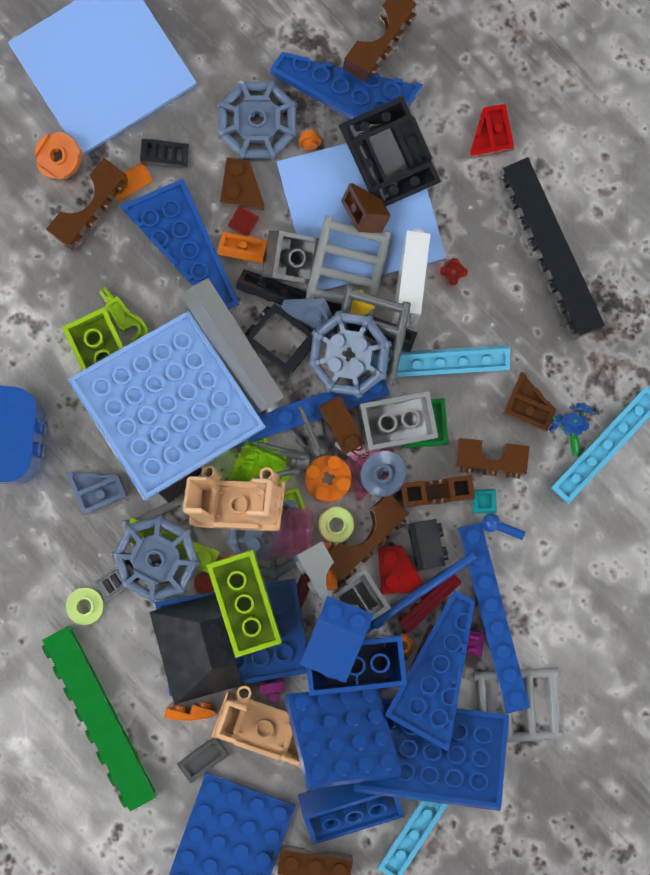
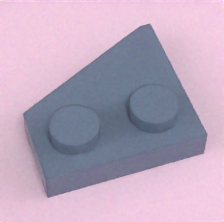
M325 298L284 300L281 306L284 311L311 332L333 317ZM335 326L325 335L332 338L337 333L338 327Z
M66 473L83 515L128 497L117 474Z

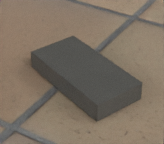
M211 738L178 762L177 765L191 784L230 754L218 738Z

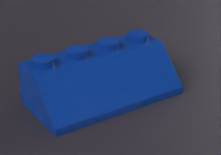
M355 783L311 789L297 794L303 819L313 845L403 818L404 814L399 798L354 792Z

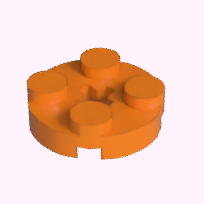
M56 132L51 135L47 134L40 139L35 148V156L38 163L36 165L45 176L66 180L79 168L83 152L73 137L62 132ZM62 151V159L55 162L54 152Z
M330 455L320 456L313 460L307 468L305 484L309 493L324 502H335L343 498L348 492L352 480L348 465L339 457ZM324 473L334 474L335 478L332 480V485L322 482Z

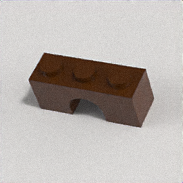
M457 439L454 467L460 468L459 472L473 474L474 470H480L486 476H497V473H505L506 478L520 479V475L524 476L527 474L530 446L506 443L503 445L501 458L492 461L483 455V440Z
M472 475L433 481L403 483L400 488L401 501L404 508L475 499Z
M281 845L277 874L351 875L353 856L336 852H329L327 854L306 851L302 847Z

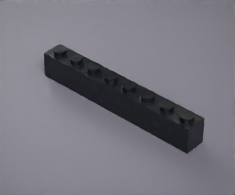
M524 158L503 167L500 173L501 176H499L500 184L503 189H507L510 195L508 200L511 208L517 210L520 217L518 218L522 231L526 230L528 234V245L531 251H535L538 256L537 265L542 273L545 272L548 281H546L550 293H554L558 300L556 302L557 309L561 315H565L567 320L565 325L570 336L574 335L575 340L600 330L605 324L529 158Z

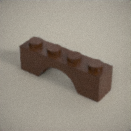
M386 0L382 5L379 15L385 26L386 33L381 38L372 42L357 41L345 57L342 69L364 83L368 81L370 76L374 78L381 67L379 64L382 59L386 61L393 50L391 47L394 42L399 43L402 39L406 25L411 26L417 16L415 13L417 3L412 0Z
M103 158L90 174L94 184V197L91 203L84 210L77 213L60 211L46 228L52 237L70 251L74 247L78 248L83 243L86 232L96 227L99 222L98 217L103 211L107 212L111 208L115 196L123 193L128 186L126 174L106 158Z
M392 495L381 497L369 509L372 520L371 531L362 543L348 546L337 542L327 550L334 561L329 571L338 580L349 579L357 571L355 567L361 561L365 563L374 554L372 550L377 545L381 547L390 539L388 534L394 528L398 530L407 522L405 517L409 513Z

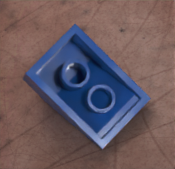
M327 596L300 665L346 683L374 614Z

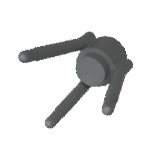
M299 406V412L311 437L307 441L308 445L295 429L289 431L300 443L304 451L314 459L329 452L327 446L330 443L326 436L323 419L318 420L321 437L320 435L316 436L303 407Z
M263 442L257 443L260 447L277 451L278 455L286 457V466L290 467V469L276 472L279 477L291 474L299 475L300 470H307L309 467L310 457L307 452L286 449Z

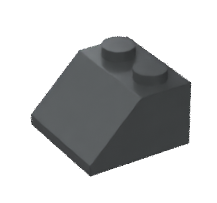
M269 231L262 277L308 284L319 238L284 231Z

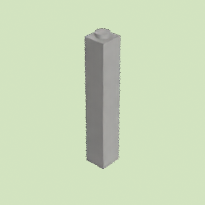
M209 278L192 286L181 295L182 299L256 413L259 414L265 410L268 414L279 407L277 402L284 398L282 392Z

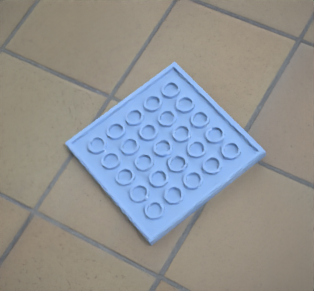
M75 0L8 41L11 49L64 132L77 141L79 148L82 149L83 156L197 86L195 79L143 0Z
M347 143L277 161L296 234L320 238L326 215L333 217V221L354 226L341 200L349 183H353L367 192L369 191ZM427 189L386 206L391 216L383 231H390L392 234L382 276L399 272L403 242L407 230L420 229L425 233L431 234L427 265L446 260ZM331 230L328 240L329 244L377 256L380 242ZM325 253L322 266L372 278L375 265ZM320 275L317 289L328 291L353 283Z
M190 310L68 379V383L144 501L265 429V425Z

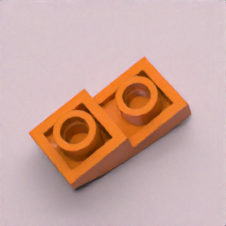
M199 701L198 704L194 703L191 712L187 711L186 706L173 704V707H167L164 718L181 721L201 720L215 716L217 709L212 708L213 704L205 701Z

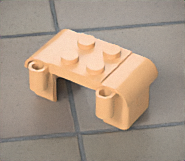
M207 465L202 469L201 474L203 477L190 476L187 478L183 512L190 516L189 525L199 528L231 530H280L286 483L282 482V484H279V475L271 468H263L260 471L261 479L252 478L251 482L221 481V473L211 465Z
M246 684L239 686L236 693L227 691L211 737L301 768L288 711L251 699L252 691L250 686ZM245 688L249 691V694L242 696L240 690Z

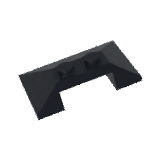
M403 95L338 125L369 193L380 198L385 206L441 182L432 154L416 118Z
M215 593L149 612L174 705L244 685Z

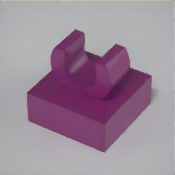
M470 631L467 655L482 657L485 633Z
M284 678L259 681L261 695L269 694L270 703L280 701L279 692L285 691Z

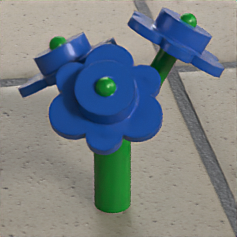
M585 402L582 404L577 403L576 407H569L579 411L578 415L572 412L564 416L561 414L554 416L550 423L552 426L548 429L550 432H553L558 427L562 429L569 437L573 457L581 455L578 436L583 431H587L590 426L586 421L584 413L596 415V412L590 411L591 406L586 405Z

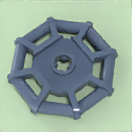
M239 81V85L217 104V137L222 139L239 156V159H276V155L293 138L296 139L298 136L296 132V108L298 104L276 85V81ZM248 91L266 92L264 95H250ZM244 94L245 98L240 105L238 104L236 107L231 105L239 96ZM273 94L284 105L278 107L271 101L270 95ZM228 112L234 114V125L228 127ZM283 112H287V127L280 125V114ZM255 114H260V118H264L263 122H260L258 125L255 122H251V118H255ZM237 132L245 140L243 147L230 134ZM278 132L284 133V135L273 146H271L270 140L273 139ZM250 143H265L267 149L248 148Z
M340 310L336 311L335 315L318 329H313L311 333L313 337L310 360L307 364L315 372L326 388L325 391L329 394L335 392L361 398L365 392L382 379L385 380L387 378L389 350L392 344L391 341L386 339L371 315L363 316L343 313ZM346 323L359 324L362 327L360 331L348 330ZM339 324L340 332L333 335L332 338L325 335ZM367 330L376 339L377 345H373L368 341L366 336ZM321 341L327 343L326 356L323 359H319ZM349 347L355 353V357L351 358L350 361L345 356V351H348ZM380 349L378 367L373 365L375 350ZM320 364H328L329 369L335 374L332 380ZM368 370L374 373L361 384L359 377ZM341 377L353 380L354 386L338 384V381Z
M284 499L283 509L285 511L281 517L280 530L272 531L275 540H270L269 543L266 542L263 534L268 531L246 530L244 538H237L239 530L230 529L225 543L229 546L232 553L236 554L243 553L238 543L245 542L248 550L254 549L257 558L270 561V568L259 566L262 576L276 581L278 577L297 567L295 563L299 560L297 555L307 550L310 534L313 533V530L309 527L297 507V502ZM290 513L300 530H293L289 525L287 517ZM301 534L295 553L291 550L294 535ZM288 554L292 557V559L282 565L276 566V560L281 556Z
M161 514L136 523L126 524V529L119 543L111 553L121 579V587L123 589L127 588L148 599L149 603H155V601L186 593V588L201 562L198 560L191 539V531L163 518ZM155 527L153 535L142 538L138 533L139 531ZM161 527L179 537L173 541L161 535ZM133 537L137 543L131 553H125ZM183 541L188 559L180 557L177 544ZM157 553L160 555L159 558L162 562H157L153 565L151 563L152 559L149 556L150 554L155 555ZM124 559L130 560L133 565L134 574L132 576H129ZM179 565L187 566L181 579L178 581L174 575ZM138 577L149 583L150 590L133 580ZM170 581L173 585L156 591V584L160 582Z

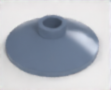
M391 451L374 453L365 461L361 469L363 487L370 494L377 497H386L394 494L402 487L406 478L404 461L399 455ZM389 473V477L383 480L384 474Z

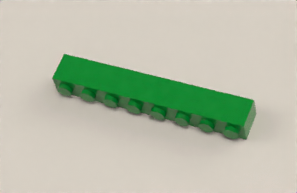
M67 626L42 640L44 643L42 650L48 659L51 657L55 665L52 668L56 677L59 680H63L66 686L63 688L64 693L69 701L73 700L76 706L74 711L80 722L84 721L88 729L85 731L86 736L91 744L95 743L98 749L96 754L102 765L106 764L109 770L107 774L108 779L113 787L117 786L120 792L118 797L124 808L128 807L131 812L155 799L158 793L72 626Z

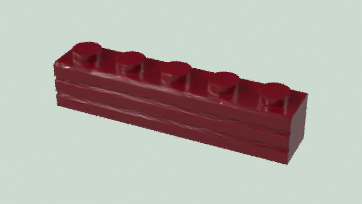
M453 575L429 593L420 597L421 601L418 604L415 602L411 605L410 611L407 614L404 612L399 617L400 621L398 623L407 633H410L462 584L461 580L456 575Z

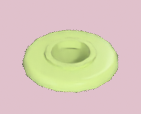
M330 507L320 515L318 530L326 541L333 544L337 542L343 543L353 535L355 520L347 509ZM334 518H338L344 523L342 530L339 532H334L329 528L330 521Z
M86 587L72 592L66 603L68 616L72 621L80 625H89L97 621L102 615L104 607L99 593ZM83 599L91 603L90 611L85 614L81 613L78 609V603Z

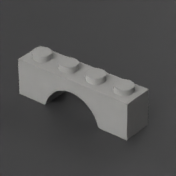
M321 541L298 554L299 560L295 563L301 574L307 573L311 581L307 585L314 596L319 594L322 600L319 606L322 610L327 596L332 597L327 590L326 576L334 561Z

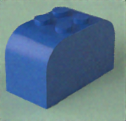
M0 386V484L21 485L29 482L37 474L40 458H44L45 445L42 444V438L47 433V421H44L43 405L35 396L19 387Z
M402 636L365 637L346 683L307 668L309 696L406 686L407 678Z

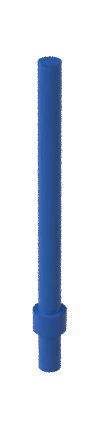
M471 551L390 606L391 609L371 621L367 633L385 625L386 620L477 560V556Z

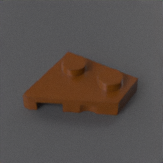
M226 158L220 204L264 210L265 205L249 160Z
M520 372L503 414L547 432L556 409L543 397L537 387L535 388L529 381L527 375Z

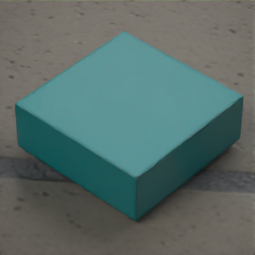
M496 489L474 490L475 499L472 500V514L497 513Z

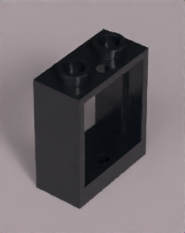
M274 303L271 308L267 306L259 316L262 319L257 325L252 324L245 335L254 350L290 377L311 351L313 335L311 331ZM275 314L306 337L286 363L255 340Z

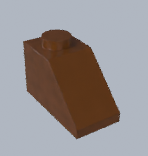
M349 183L341 202L357 231L382 233L391 216L385 204L380 198L353 183Z
M340 396L318 406L344 455L365 444Z

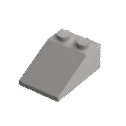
M429 391L362 403L357 407L366 453L438 438Z

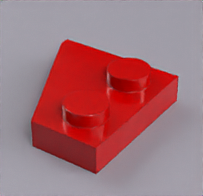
M506 104L483 108L469 154L470 158L514 150Z
M402 546L377 547L382 594L408 593L424 584Z

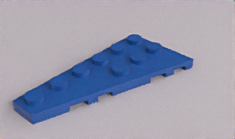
M281 52L270 68L271 75L349 119L355 118L402 95L408 105L411 106L423 87L421 83L403 82V79L394 78L393 80L381 77L378 73L374 78L370 76L368 81L364 83L341 67L332 66V63L325 61L324 63L310 61L307 57Z
M180 179L120 206L124 213L192 286L209 278L228 310L240 305L184 179Z
M455 590L406 676L407 685L400 687L385 714L387 718L447 752L450 749L475 607L474 600Z

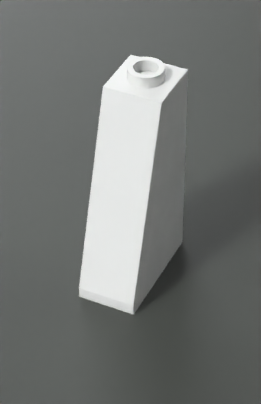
M420 229L407 230L404 237L395 302L403 303V301H408L411 303L407 327H414L422 309L431 234L425 233ZM393 311L391 323L398 324L400 313Z

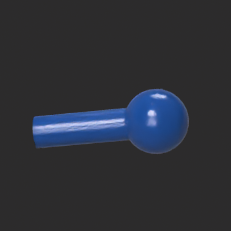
M487 514L482 519V526L488 532L498 530L520 540L525 536V531L501 522L500 518L495 514Z

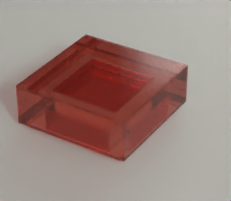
M239 206L228 227L243 236L249 237L259 220V216Z

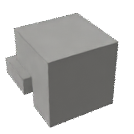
M366 568L345 581L347 585L332 594V597L350 605H358L360 609L374 614L372 620L391 609Z

